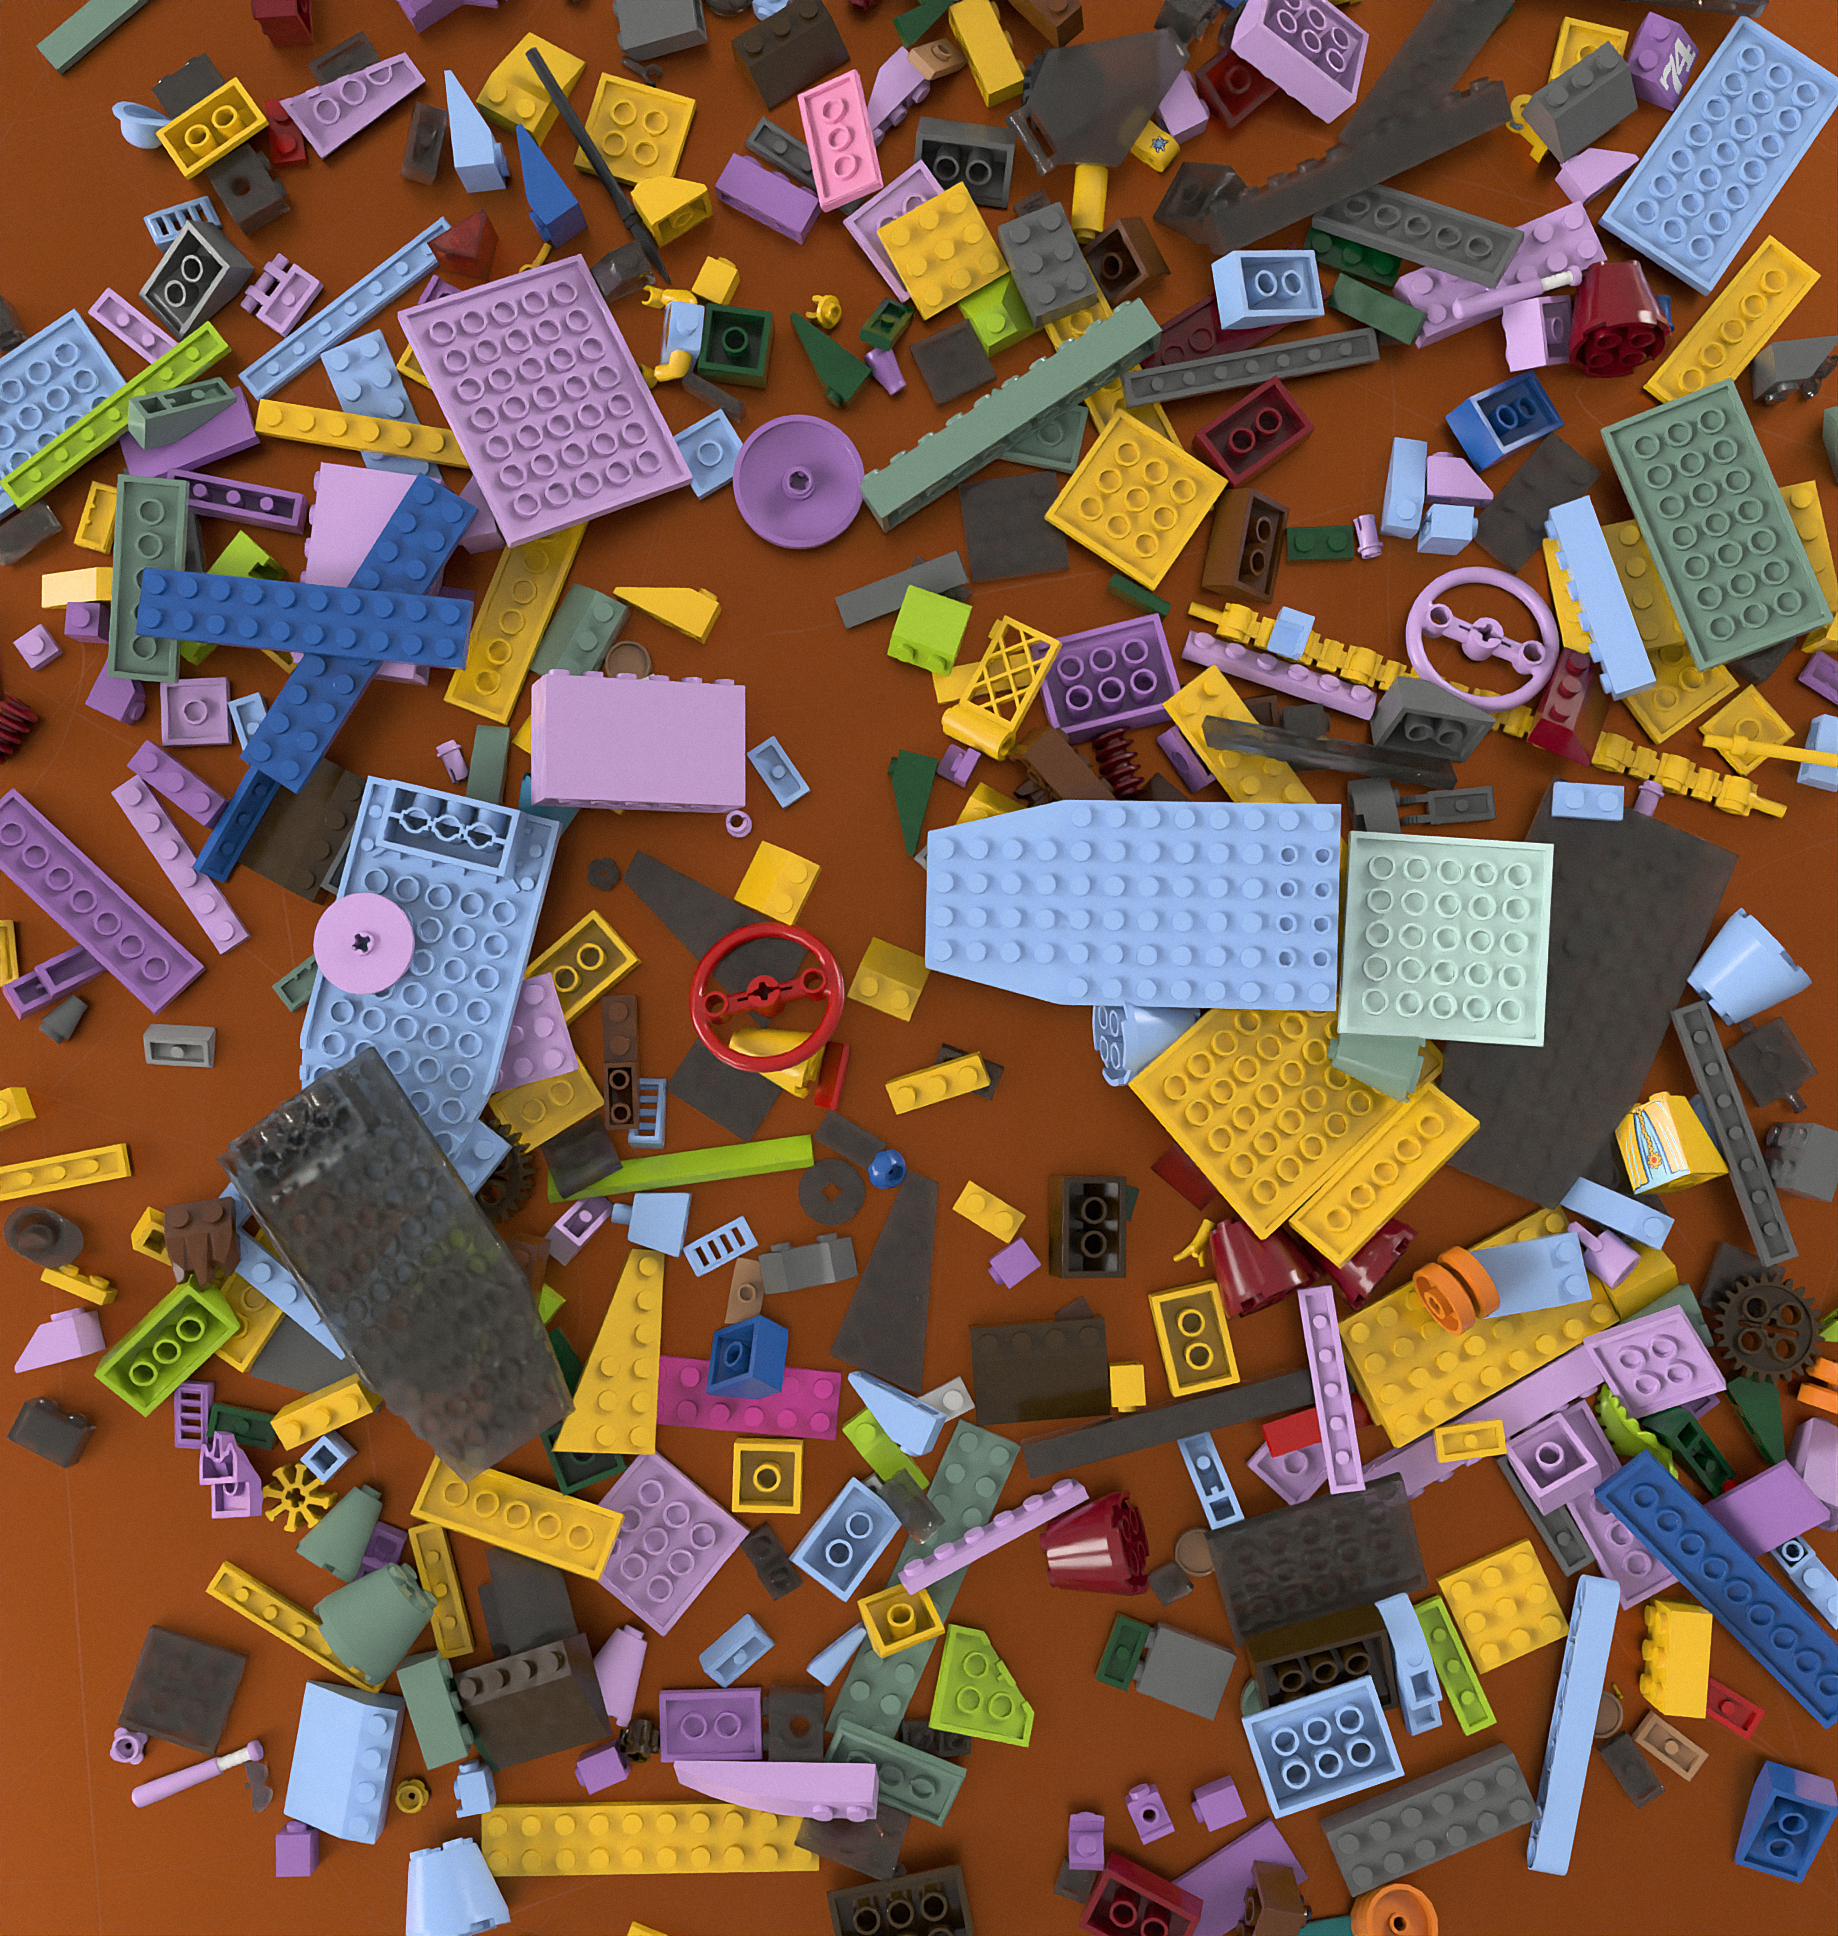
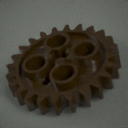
M482 1117L478 1119L512 1146V1149L505 1156L507 1159L505 1168L499 1164L492 1173L507 1175L510 1177V1180L508 1181L498 1175H491L457 1217L458 1220L467 1215V1224L471 1225L479 1220L480 1226L489 1225L490 1221L493 1225L502 1223V1217L505 1220L513 1218V1210L517 1212L524 1209L520 1200L531 1199L532 1196L525 1189L536 1186V1183L528 1178L529 1175L536 1173L537 1169L528 1166V1163L533 1161L535 1156H526L525 1151L529 1148L530 1143L520 1145L518 1141L522 1136L521 1132L511 1135V1124H505L500 1128V1119H492L488 1122L487 1117ZM493 1184L499 1190L498 1200L491 1193Z
M1765 1273L1757 1274L1756 1282L1751 1275L1745 1276V1287L1738 1281L1732 1282L1731 1285L1735 1293L1728 1290L1722 1291L1721 1294L1725 1298L1726 1303H1714V1306L1721 1311V1314L1710 1316V1319L1719 1323V1327L1710 1330V1333L1720 1335V1340L1716 1341L1713 1346L1724 1347L1725 1349L1719 1358L1721 1360L1732 1358L1733 1361L1729 1369L1732 1371L1742 1367V1378H1750L1754 1373L1755 1383H1763L1766 1376L1770 1384H1777L1779 1376L1784 1382L1792 1381L1791 1372L1796 1376H1803L1804 1372L1801 1364L1813 1367L1814 1363L1809 1355H1821L1822 1352L1814 1345L1815 1342L1825 1341L1824 1337L1816 1334L1818 1329L1826 1327L1823 1323L1815 1322V1317L1819 1316L1822 1310H1811L1810 1308L1816 1299L1814 1297L1806 1299L1802 1297L1806 1289L1804 1286L1792 1290L1793 1279H1786L1781 1284L1779 1274L1772 1275L1769 1282ZM1750 1299L1755 1300L1759 1305V1313L1755 1318L1747 1311V1303ZM1785 1306L1793 1313V1320L1789 1325L1781 1318V1311ZM1738 1320H1744L1753 1324L1767 1323V1326L1772 1328L1792 1330L1797 1332V1337L1781 1333L1768 1334L1763 1329L1739 1326ZM1746 1332L1754 1339V1346L1750 1351L1746 1350L1741 1342L1742 1336ZM1779 1340H1783L1788 1346V1353L1784 1358H1781L1776 1352V1344Z

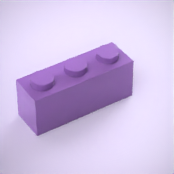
M733 153L715 185L717 199L803 245L821 213L819 199L814 191L804 186L798 188L792 185L786 176L777 171L770 173L761 168L757 160L747 155L741 157Z
M146 740L127 764V767L204 827L214 830L231 801L166 749L152 741Z

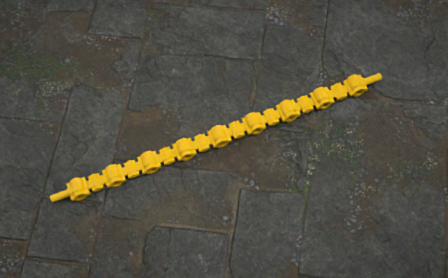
M1192 601L1188 611L1189 615L1218 624L1216 635L1221 636L1223 639L1248 645L1250 638L1255 639L1253 646L1263 650H1267L1276 620L1266 617L1262 618L1261 623L1257 622L1256 619L1259 613L1239 604L1226 603L1222 612ZM1313 630L1310 631L1303 655L1298 661L1277 654V656L1283 657V659L1291 663L1306 666L1311 665L1312 659L1317 660L1315 667L1331 673H1335L1336 668H1340L1339 677L1355 685L1372 688L1374 682L1378 681V689L1387 692L1397 676L1420 679L1413 667L1410 674L1405 673L1407 666L1399 662L1387 660L1386 665H1382L1383 656L1373 650L1350 645L1348 652H1344L1345 644L1327 638L1323 644L1318 643L1321 634L1315 633ZM1452 681L1449 682L1453 687L1468 693L1470 687ZM1475 688L1472 695L1484 697L1501 696L1498 693ZM1524 705L1503 712L1487 713L1495 719V723L1491 727L1492 730L1497 731L1499 725L1503 724V732L1520 738L1523 737L1524 732L1529 733L1534 719L1533 716H1530L1532 709ZM1601 731L1591 764L1602 770L1623 774L1625 767H1628V775L1635 778L1648 780L1650 775L1653 776L1652 781L1664 787L1663 791L1686 795L1689 788L1692 789L1690 796L1706 802H1711L1712 797H1715L1714 806L1730 814L1747 817L1750 809L1753 808L1782 818L1786 812V805L1757 796L1758 785L1748 779L1725 774L1722 781H1719L1720 773L1701 767L1698 773L1694 772L1696 763L1690 762L1687 758L1663 752L1658 760L1656 759V751L1637 746L1636 750L1632 751L1634 742L1627 740L1623 736Z

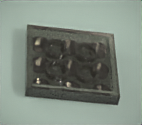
M1055 470L958 484L972 583L1069 569L1065 533L1044 519L1046 513L1059 496Z
M153 1624L149 1627L117 1725L213 1756L217 1752L249 1655Z

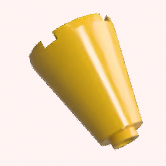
M744 1026L740 1032H734L729 1048L750 1056H774L788 1052L801 1045L813 1033ZM825 1046L797 1066L782 1071L759 1074L794 1096L805 1098L810 1092V1089L805 1088L808 1080L815 1082L822 1064Z

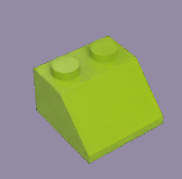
M909 584L891 636L887 655L949 677L961 648L972 606Z

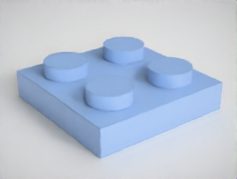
M722 409L717 410L673 436L693 476L690 486L699 500L733 481L735 461L743 444Z

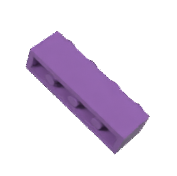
M168 469L167 479L190 482L189 513L303 535L309 505L304 494L185 470Z

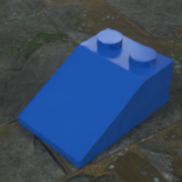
M519 124L516 126L526 197L532 209L528 215L544 242L550 240L554 247L558 249L588 228L579 202L524 126Z
M1532 369L1468 398L1445 417L1478 473L1499 464L1565 425Z
M1766 1760L1752 1789L1734 1856L1735 1864L1801 1884L1838 1814V1799L1833 1781Z

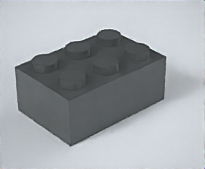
M1060 201L998 226L997 241L1034 329L1096 304L1097 288Z
M1776 1122L1775 1126H1772L1767 1134L1766 1144L1768 1148L1763 1158L1775 1191L1794 1198L1832 1202L1838 1184V1131L1814 1123Z

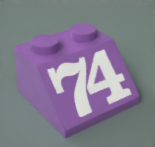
M1653 12L1648 13L1638 28L1625 61L1630 67L1635 96L1674 112L1700 51L1681 24Z

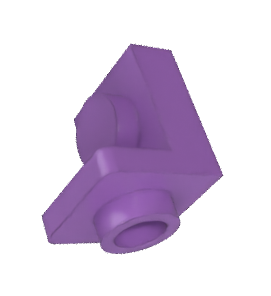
M951 744L937 769V774L965 788L980 760L981 753L971 748L965 751Z
M1081 1812L1070 1816L1068 1830L1069 1869L1103 1871L1104 1816L1095 1815L1091 1812Z

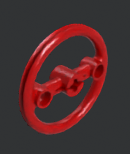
M783 922L753 923L725 935L702 957L690 984L689 1011L693 1027L702 1043L713 1055L736 1069L758 1073L782 1071L797 1066L812 1057L832 1036L843 1011L845 995L843 977L831 951L819 938L809 931L796 925H787ZM782 938L794 941L811 951L822 965L821 969L809 968L805 970L801 977L778 983L773 977L763 975L754 978L749 983L747 991L726 996L721 992L714 991L705 996L709 978L723 957L738 946L755 939ZM812 981H823L818 989H808ZM766 993H769V994H768V999H767V1000H764V999H765V994H766ZM827 997L829 998L825 1015L813 1034L801 1045L779 1055L759 1057L739 1053L721 1042L711 1029L712 1024H726L736 1014L755 1010L760 1016L766 1018L774 1017L783 1011L786 1002L803 998L819 1002ZM718 1003L725 1004L720 1012L711 1013L714 1005Z

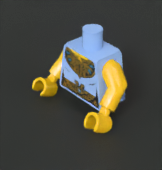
M649 285L644 287V290L650 291L651 295L647 302L642 301L643 305L658 309L663 308L664 305L666 306L659 365L655 367V370L644 364L637 365L649 389H652L658 381L663 382L681 378L691 374L701 349L705 308L702 305H697V299L691 291L663 290Z

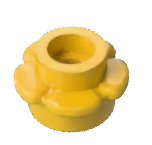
M412 1779L410 1782L406 1780L400 1783L395 1798L400 1810L406 1813H417L421 1810L422 1806L427 1804L429 1793L424 1789L425 1785L423 1782ZM414 1793L415 1798L411 1799L409 1794Z

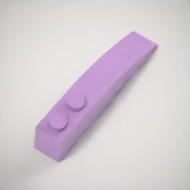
M674 1761V1769L680 1784L708 1796L742 1807L774 1814L814 1818L819 1821H829L832 1818H847L854 1822L876 1819L879 1789L876 1764Z

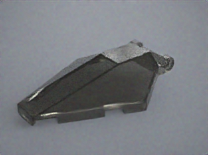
M1173 28L1049 50L1027 104L1009 114L1004 120L1010 129L1014 128L1036 163L1037 167L1035 169L1040 177L1045 176L1061 164H1083L1119 168L1191 56ZM1032 116L1054 151L1055 155L1048 158L1024 121L1028 117Z

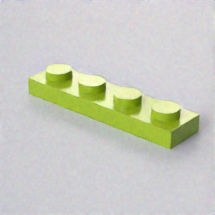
M1436 1595L1414 1605L1413 1609L1427 1642L1434 1668L1463 1733L1468 1736L1497 1723L1442 1598Z

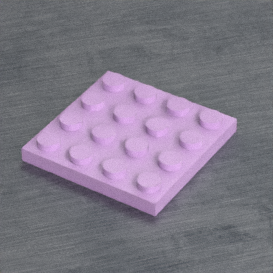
M656 1450L655 1455H639L598 1504L600 1507L625 1516L601 1581L598 1583L664 1637L749 1534L750 1529Z

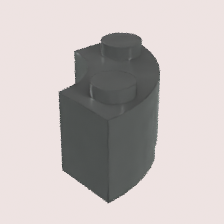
M1387 775L1348 781L1347 807L1353 831L1401 834L1397 807L1400 806V796L1397 787L1391 788Z
M836 1232L816 1236L817 1242L795 1247H791L790 1242L770 1245L771 1252L758 1255L765 1294L789 1292L858 1276L851 1236L837 1238Z

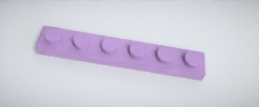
M1189 631L1181 658L1208 667L1215 664L1220 671L1369 721L1373 715L1377 693L1370 691L1365 686L1352 685L1340 681L1335 676L1322 675L1310 671L1300 664H1290L1278 660L1270 654H1260L1245 649L1240 644L1227 643L1215 639L1210 634L1204 632Z
M137 774L112 791V795L219 953L226 955L251 938V934L213 878L192 867L198 856L147 781Z
M1331 1284L1298 1288L1297 1292L1331 1494L1365 1490Z
M1075 1478L1060 1480L1053 1485L1052 1490L1043 1495H1033L1027 1498L1019 1508L999 1513L994 1517L993 1522L984 1527H974L968 1530L960 1540L940 1545L934 1550V1554L925 1559H916L905 1565L904 1570L897 1573L898 1577L911 1596L1089 1499L1086 1490Z

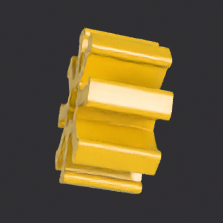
M302 1461L295 1465L297 1473L292 1469L291 1462L278 1468L272 1475L274 1477L277 1476L281 1484L273 1481L263 1487L262 1491L263 1498L274 1497L280 1498L282 1501L280 1505H275L265 1512L270 1521L280 1517L285 1509L289 1510L288 1522L284 1527L285 1531L294 1532L304 1525V1521H302L303 1516L309 1523L308 1527L312 1528L326 1515V1513H322L318 1505L327 1509L337 1500L338 1493L336 1491L333 1493L318 1491V1486L324 1485L327 1482L323 1483L318 1477L314 1481L311 1480V1470ZM297 1489H300V1494L305 1496L304 1500L299 1501L300 1496L295 1494Z

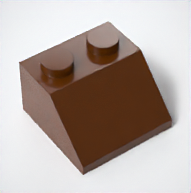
M1141 216L1117 219L1081 250L1111 310L1127 300L1131 301L1149 292L1171 274Z

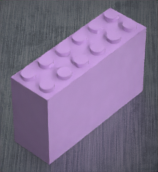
M321 462L320 471H317L314 477V490L317 492L316 503L315 505L312 504L309 512L312 532L311 538L308 537L305 542L304 551L308 561L306 571H303L301 574L300 583L347 588L417 476ZM431 478L432 480L439 483L440 485H442L443 487H445L446 489L450 490L455 494V492L444 481L437 478ZM444 568L426 596L438 597L442 588ZM291 652V656L294 657L293 662L299 664L304 654ZM383 662L373 679L428 687L430 667Z
M549 670V674L543 675L532 684L531 806L729 813L744 807L745 686L734 685V680L717 679L714 680V684L702 683V678L685 677L682 678V682L669 681V676L652 675L649 676V680L637 679V675L632 673L616 674V678L603 677V672L586 671L583 672V676L570 675L569 670Z

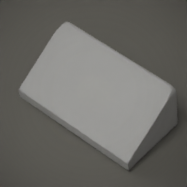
M150 1024L143 1034L146 1064L212 1068L214 1066L216 1041L214 1027Z

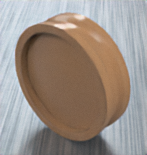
M626 640L618 642L610 648L605 658V669L610 678H616V674L632 673L637 675V679H643L651 674L652 660L644 646L638 642Z
M1191 1527L1177 1537L1174 1544V1556L1179 1567L1185 1573L1195 1577H1202L1211 1574L1217 1569L1222 1558V1548L1220 1542L1215 1540L1211 1531L1202 1527Z
M1603 1688L1594 1738H1607L1618 1731L1623 1722L1621 1703L1612 1693Z

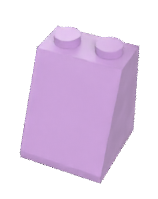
M1815 1417L1797 1426L1786 1460L1830 1511V1519L1816 1527L1833 1532L1838 1530V1427L1833 1425V1422L1828 1419Z

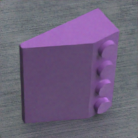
M1159 613L1056 638L1063 645L1040 687V693L1048 726L1062 729L1071 740L1069 745L1094 740L1103 733L1121 727H1130L1133 730L1173 720L1162 704L1181 690ZM1041 642L1030 646L1033 660L1036 661L1044 658L1050 645Z

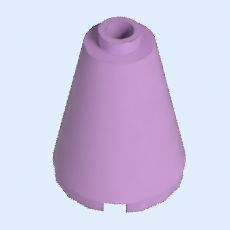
M625 1625L624 1630L617 1628L593 1659L608 1718L610 1716L616 1718V1725L627 1727L631 1720L647 1641L642 1639L644 1632L629 1625Z

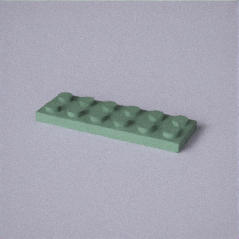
M118 474L107 677L179 683L181 641L141 637L136 635L135 632L144 567L185 571L189 481Z

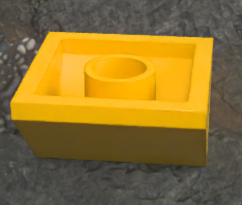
M1632 1241L1627 1245L1641 1255V1260L1631 1274L1615 1289H1611L1599 1279L1620 1319L1619 1322L1627 1319L1679 1285L1676 1267L1662 1250L1648 1248L1636 1241Z
M901 1583L857 1601L873 1650L881 1658L946 1633L926 1588L910 1596Z

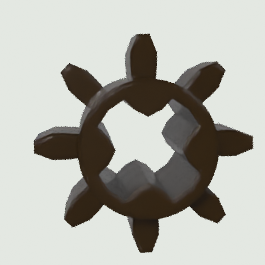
M633 1720L630 1722L628 1730L620 1729L618 1745L621 1746L620 1752L625 1753L624 1757L628 1761L645 1763L649 1761L651 1753H659V1730H654L655 1726L650 1721Z

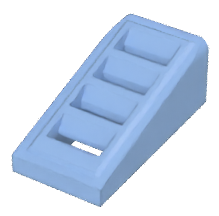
M208 196L157 211L143 218L156 246L163 254L167 252L181 231L176 230L173 222L179 221L181 228H183L187 222L185 217L191 215L193 221H201L197 213L201 209H203L208 219L206 222H213L218 228L223 227ZM166 226L169 234L163 235L161 228Z
M640 1078L641 1090L658 1091V1096H641L640 1104H657V1109H640V1117L656 1118V1123H640L639 1129H629L628 1143L632 1148L664 1149L667 1080ZM639 1131L655 1132V1136H639Z
M741 1216L682 1249L696 1276L700 1277L758 1246V1243L744 1216ZM735 1227L738 1228L746 1243L741 1247L731 1230ZM724 1233L734 1250L728 1253L720 1238V1235ZM711 1240L714 1241L721 1255L717 1260L707 1243ZM700 1246L709 1261V1264L705 1266L696 1251V1248Z
M864 1621L855 1625L814 1657L808 1664L807 1671L824 1685L830 1686L868 1634Z

